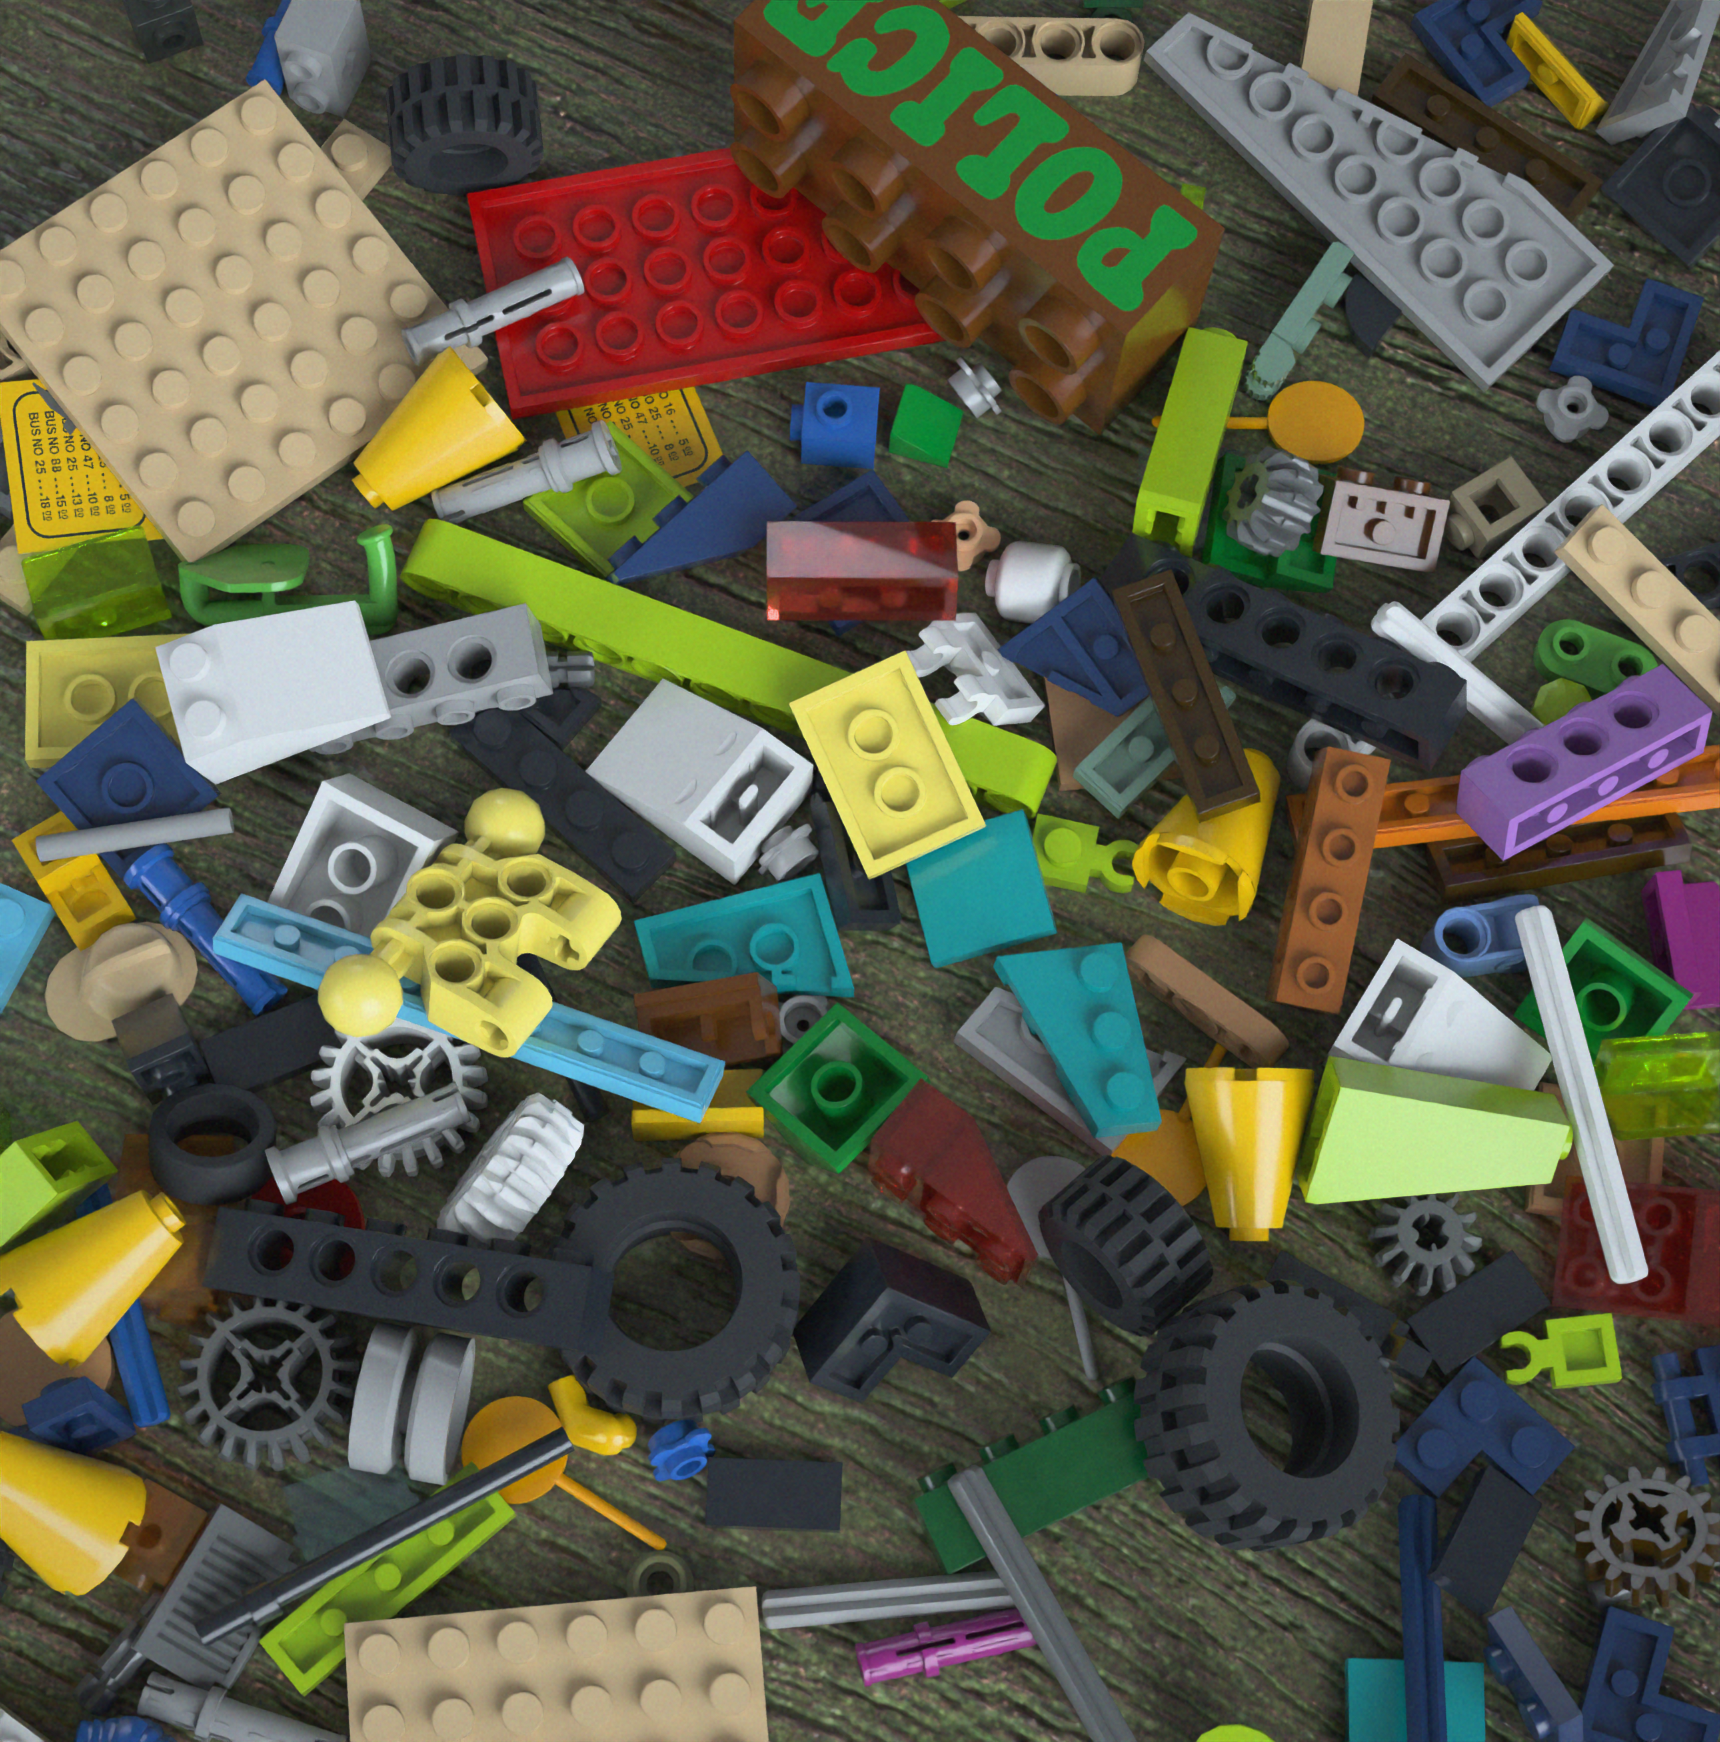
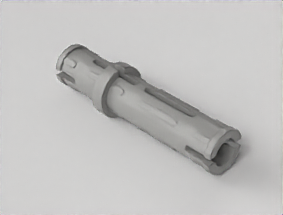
M566 256L557 263L512 281L467 303L461 298L449 303V311L413 327L402 329V338L413 362L421 366L426 361L435 358L439 352H443L449 346L455 349L465 344L468 348H473L482 344V336L522 318L529 317L576 294L580 295L584 293V285L574 262Z
M155 1671L150 1674L147 1680V1684L150 1687H144L137 1709V1715L149 1716L194 1731V1739L201 1742H210L211 1738L224 1742H348L349 1740L347 1735H339L228 1698L226 1689L212 1686L210 1691L162 1676Z

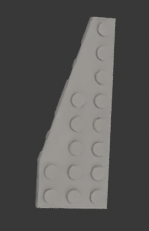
M1189 12L1146 51L1144 61L1331 244L1333 241L1335 243L1339 241L1353 250L1355 253L1350 262L1379 291L1401 309L1402 313L1483 392L1492 386L1600 282L1614 266L1529 182L1509 172L1504 176L1478 163L1479 157L1459 147L1457 151H1454L1422 135L1423 129L1339 87L1337 91H1334L1308 78L1309 72L1291 63L1284 66L1252 50L1253 44Z

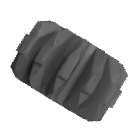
M1266 447L1259 455L1250 454L1246 459L1244 470L1234 473L1235 483L1232 489L1225 492V495L1229 498V503L1223 510L1222 518L1228 522L1227 535L1235 539L1238 544L1262 555L1269 554L1279 557L1286 550L1294 551L1299 545L1300 536L1303 533L1311 532L1310 522L1313 516L1321 510L1316 505V502L1323 493L1324 486L1318 482V469L1310 465L1306 459L1283 449L1276 450Z
M1449 1192L1441 1202L1436 1200V1194L1417 1195V1197L1415 1195L1394 1197L1395 1205L1381 1202L1374 1213L1383 1225L1371 1227L1368 1231L1367 1239L1374 1244L1386 1246V1248L1379 1251L1373 1257L1372 1261L1375 1267H1384L1390 1263L1395 1265L1397 1270L1390 1278L1392 1286L1399 1287L1408 1276H1412L1416 1295H1426L1430 1290L1432 1280L1443 1292H1447L1456 1285L1455 1273L1468 1276L1473 1271L1475 1263L1467 1253L1477 1251L1482 1246V1238L1475 1233L1463 1231L1476 1221L1477 1215L1473 1210H1466L1457 1215L1452 1209L1459 1200L1460 1195L1458 1192ZM1423 1227L1434 1234L1431 1238V1246L1427 1250L1421 1249L1415 1243L1419 1236L1418 1232Z

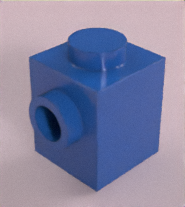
M806 382L804 404H792L790 441H801V464L874 469L880 387Z

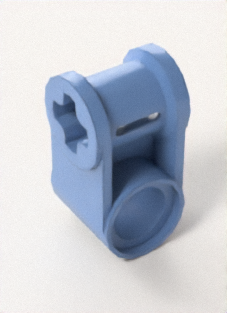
M1530 894L1515 895L1490 903L1454 907L1446 910L1424 936L1420 952L1454 971L1461 978L1497 972L1516 973L1526 971L1528 967L1515 916L1521 910L1539 906L1538 898ZM1453 933L1462 938L1468 948V954H1457L1451 951L1445 945L1443 934Z

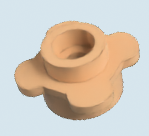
M972 501L957 503L955 512L943 520L935 519L931 521L927 527V539L929 542L938 545L941 556L952 569L957 571L968 570L983 558L985 552L995 551L999 547L1001 539L998 529L989 527L979 516L978 505ZM965 531L970 537L967 540H961L958 537V533Z

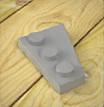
M1720 0L1670 1L1595 130L1611 146L1635 136L1642 138L1654 129L1686 116L1720 14Z
M995 987L958 1030L953 1042L1100 1155L1111 1156L1128 1134L1093 1138L1055 1073L1057 1066L1038 1034L1033 1035L1022 1017L1023 1008L1016 996L1011 992ZM1146 1049L1156 1097L1158 1098L1181 1070L1187 1058L1166 1050L1161 1055Z

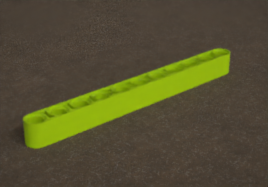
M439 519L425 520L400 574L402 582L417 593L474 615L526 603L541 624L543 640L570 651L588 650L593 653L594 660L657 684L662 679H665L721 708L804 738L789 703L853 674ZM930 702L976 804L1003 814L1023 809L1027 819H1033L1037 814L1058 761L1057 756L1050 749L1035 741L973 718L960 724L950 725L935 704Z

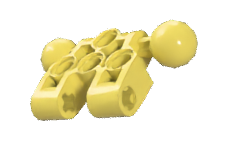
M509 788L489 790L473 801L464 820L465 835L468 842L465 845L450 844L446 846L431 866L418 870L410 877L406 886V893L394 905L388 916L371 933L370 939L374 950L370 955L355 954L344 956L329 966L318 987V1003L325 1020L338 1032L353 1037L377 1035L393 1024L403 1004V989L399 980L404 976L421 985L420 992L429 1022L482 1050L499 1057L508 1058L515 1055L553 1006L552 997L548 989L539 979L516 965L517 957L524 953H531L563 968L579 971L587 966L617 929L622 920L621 911L617 903L603 890L565 867L540 854H536L545 837V822L539 804L523 791Z

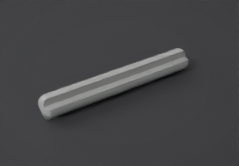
M996 1570L768 1590L763 1593L761 1599L763 1623L769 1629L1016 1607Z

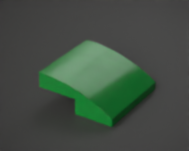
M1225 453L1218 459L1215 468L1201 563L1205 565L1208 563L1218 564L1230 571L1235 578L1248 584L1301 592L1328 593L1333 589L1337 557L1312 551L1320 512L1314 515L1310 522L1311 532L1303 533L1300 536L1298 547L1294 551L1286 550L1279 557L1259 554L1238 544L1235 539L1227 535L1228 522L1222 518L1223 510L1229 503V498L1225 495V492L1232 489L1235 483L1234 473L1244 470L1246 458ZM1318 469L1319 474L1336 476L1334 473ZM1323 489V493L1316 502V505L1320 509L1322 506L1325 489Z

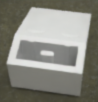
M665 679L660 681L585 771L610 794L734 885H736L762 853L760 848L765 841L784 826L810 794L813 784V764L765 729Z
M1397 938L1322 1065L1326 1067L1328 1057L1334 1056L1534 1091L1552 1061V1057L1548 1051L1454 971Z

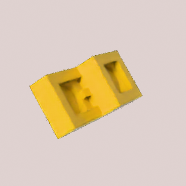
M60 811L12 839V842L79 951L82 952L95 944L104 932L114 926L130 923L137 918L97 854L40 862L36 849L37 836L78 830L67 816Z

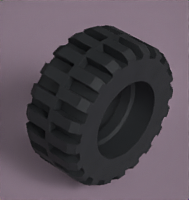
M662 1158V1168L644 1170L642 1162L623 1167V1178L610 1183L604 1177L589 1188L590 1198L582 1206L574 1202L563 1217L564 1229L561 1235L553 1236L547 1253L548 1260H552L554 1248L574 1250L595 1255L593 1267L614 1273L619 1261L631 1249L644 1241L658 1236L670 1235V1232L673 1231L693 1234L716 1247L725 1257L732 1270L736 1285V1298L732 1313L722 1330L709 1341L687 1350L659 1351L642 1346L632 1340L617 1323L609 1305L600 1356L563 1349L557 1350L565 1366H569L583 1389L590 1396L596 1394L606 1401L607 1408L624 1415L628 1412L643 1416L644 1423L664 1425V1419L694 1420L696 1423L703 1422V1415L717 1410L724 1415L739 1407L740 1399L752 1391L757 1394L769 1382L771 1371L777 1363L782 1364L790 1348V1339L797 1324L800 1298V1272L797 1270L796 1250L791 1235L784 1233L780 1225L781 1216L769 1201L762 1203L755 1197V1187L740 1176H737L733 1181L722 1177L721 1167L701 1161L699 1169L682 1167V1158Z
M1279 1279L1268 1283L1265 1280H1260L1199 1300L1184 1307L1181 1314L1170 1317L1161 1326L1156 1338L1158 1342L1148 1345L1142 1358L1140 1368L1146 1371L1147 1374L1146 1377L1136 1380L1134 1404L1141 1405V1418L1134 1420L1136 1440H1144L1149 1457L1142 1460L1149 1478H1158L1165 1490L1160 1493V1496L1174 1513L1184 1511L1188 1514L1184 1522L1189 1528L1202 1537L1214 1535V1540L1220 1546L1234 1550L1249 1548L1253 1552L1271 1551L1338 1534L1341 1528L1353 1526L1367 1513L1368 1504L1378 1501L1388 1481L1382 1473L1393 1469L1398 1445L1392 1443V1433L1399 1431L1400 1418L1399 1408H1392L1390 1392L1396 1390L1391 1372L1384 1373L1377 1358L1383 1353L1372 1336L1364 1337L1357 1328L1361 1322L1346 1307L1334 1309V1299L1314 1287L1304 1290V1286L1297 1281ZM1248 1361L1259 1366L1273 1379L1288 1406L1292 1423V1446L1289 1459L1283 1471L1273 1466L1259 1452L1249 1436L1244 1423L1240 1390L1243 1373Z

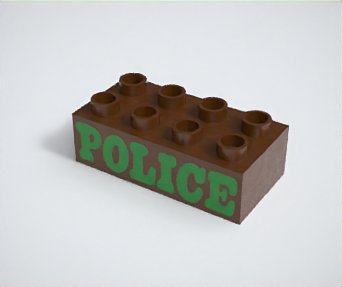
M753 0L734 20V83L730 87V94L734 102L735 141L730 146V152L739 169L755 186L766 194L775 198H783L794 187L825 212L827 216L822 220V227L827 238L835 249L857 268L865 272L874 273L884 262L894 269L897 268L902 276L920 289L915 296L916 307L924 320L941 337L960 348L970 347L979 337L1015 366L1008 375L1010 384L1019 398L1037 415L1051 423L1063 424L1074 414L1098 435H1101L1181 349L1188 327H1196L1225 228L938 0Z

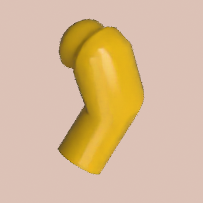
M575 1374L558 1379L548 1385V1390L561 1425L573 1445L607 1456L618 1454L622 1449L631 1447L635 1442L637 1427L634 1420L626 1413L625 1415L622 1413L614 1415L590 1407L585 1391L576 1380Z

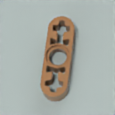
M1143 934L1125 954L1129 976L1252 1068H1273L1290 1045L1286 1036L1271 1021L1158 939Z

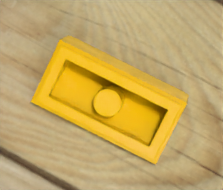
M1523 12L1516 15L1506 44L1530 72V79L1579 131L1603 115L1610 106L1608 102Z

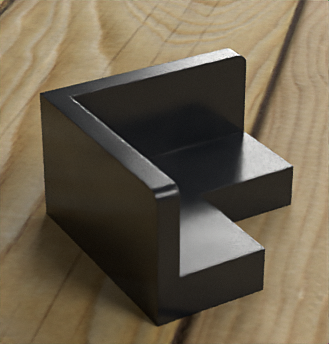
M867 1237L793 1330L809 1382L860 1403L865 1401L900 1357L953 1378L991 1333L973 1285L968 1279L870 1237Z

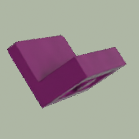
M1681 870L1656 872L1641 890L1653 964L1660 971L1694 994L1683 1010L1720 1007L1719 885L1713 881L1683 884Z

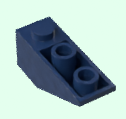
M748 450L732 462L723 454L696 478L704 488L689 502H686L679 494L652 518L659 527L654 534L644 543L634 535L607 559L615 569L603 580L620 586L738 557L754 547L791 513L797 505Z

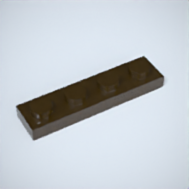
M1405 53L1372 96L1371 104L1423 129L1422 135L1454 151H1457L1459 147L1479 157L1478 163L1504 176L1509 172L1529 182L1572 225H1574L1596 196L1603 183V180L1407 53Z
M1172 569L1111 590L1112 601L1199 823L1261 802L1258 785Z
M1677 812L1662 815L1569 825L1504 861L1479 836L1428 842L1426 863L1443 903L1449 904L1689 862L1692 842Z

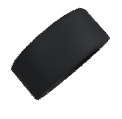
M208 1083L187 1087L166 1097L152 1113L148 1130L149 1166L154 1180L170 1196L197 1205L219 1206L239 1202L260 1191L273 1175L265 1153L266 1149L273 1146L276 1147V1121L270 1107L254 1093L234 1085ZM211 1131L230 1133L247 1141L249 1146L234 1154L206 1157L196 1156L183 1151L176 1144L191 1135Z

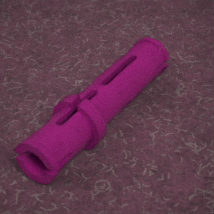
M1016 1607L931 1628L928 1622L913 1624V1632L868 1643H856L855 1652L863 1685L868 1687L873 1683L923 1672L925 1678L937 1676L941 1667L1037 1645V1642Z

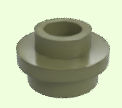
M656 1550L642 1555L633 1563L627 1575L626 1590L628 1598L652 1596L647 1590V1583L653 1575L658 1573L666 1574L672 1579L674 1586L670 1594L694 1591V1579L690 1567L680 1556L670 1551Z

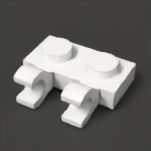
M976 613L937 615L931 624L918 634L925 644L914 651H906L918 677L929 675L943 665L957 676L954 684L960 691L952 697L941 698L935 702V706L950 725L960 724L977 713L989 720L993 726L1028 723L1045 706L1014 663L1003 658L997 649L1001 646Z

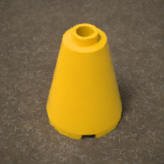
M449 346L443 352L438 353L353 462L360 474L352 479V482L375 509L385 502L394 511L431 493L433 490L439 489L517 451L527 440L453 348Z
M1252 748L1243 749L1258 785L1261 802L1199 823L1187 793L1140 842L1136 849L1132 867L1137 881L1145 889L1150 880L1163 893L1159 903L1168 910L1191 921L1212 926L1226 925L1230 916L1239 915V921H1241L1249 913L1256 897L1280 786L1279 772L1273 765L1272 760L1259 750Z
M1187 1068L1184 1084L1216 1227H1228L1230 1241H1269V1228L1283 1227L1316 1084L1314 1083V1071L1293 1068Z
M143 1189L1 1254L0 1296L12 1288L16 1294L15 1301L19 1307L13 1313V1316L21 1327L54 1362L60 1366L68 1362L70 1370H75L87 1360L184 1243L179 1229L186 1224V1221L176 1205L163 1192H160L153 1198Z
M0 1431V1538L51 1589L59 1591L64 1595L65 1591H69L76 1596L86 1594L105 1580L127 1552L129 1547L119 1542L128 1522L131 1521L140 1526L145 1512L147 1494L142 1478L132 1473L129 1469Z

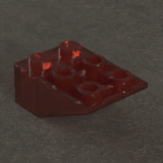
M920 1078L871 1140L868 1170L874 1174L871 1182L883 1195L893 1202L902 1205L907 1199L925 1213L924 1224L940 1239L951 1245H954L959 1239L979 1256L975 1260L976 1264L992 1279L1002 1285H1006L1012 1280L1023 1289L1029 1281L1038 1253L976 1121L967 1112Z
M1566 1175L1552 1306L1602 1314L1612 1313V1315L1720 1330V1191L1624 1181L1646 1260L1648 1274L1638 1281L1617 1284L1609 1275L1584 1177Z

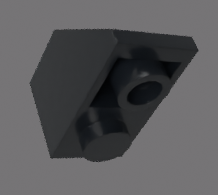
M173 993L111 1020L128 1067L152 1105L163 1101L166 1097L184 1088L198 1086L213 1078L186 1017Z

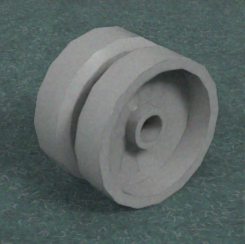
M377 1322L365 1352L355 1390L348 1445L350 1469L378 1474L388 1473L396 1465L405 1441L404 1460L410 1479L439 1485H446L448 1483L458 1455L469 1405L475 1362V1338L442 1332L437 1333L429 1341L420 1365L421 1347L416 1329L414 1327Z

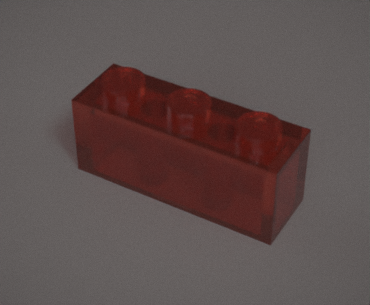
M767 521V620L956 621L958 593L956 522Z

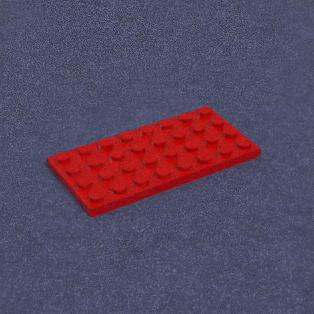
M730 147L467 193L486 294L512 281L557 263L566 256L574 262L584 285V293L576 294L529 317L522 318L494 331L512 420L947 341L924 320L915 304V296L920 289L902 276L897 268L894 269L884 262L876 272L869 273L854 266L835 249L827 238L822 227V220L827 216L825 212L794 187L783 198L772 197L760 190L739 169L731 155Z

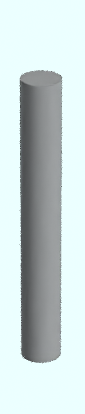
M228 807L37 836L36 849L40 862L234 833V822L231 809Z

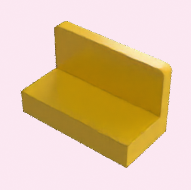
M762 1069L724 1070L723 1077L701 1123L633 1100L631 1125L634 1141L695 1140L708 1133L737 1132L751 1138H764L763 1107H756L746 1094V1091L762 1076Z

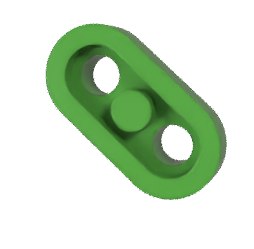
M1570 619L1558 620L1548 625L1541 633L1533 649L1534 665L1543 678L1549 682L1564 678L1584 685L1593 699L1611 692L1628 678L1620 672L1618 664H1630L1635 668L1638 676L1658 667L1654 656L1642 645ZM1562 641L1573 643L1577 647L1579 654L1568 655L1564 653L1559 643Z

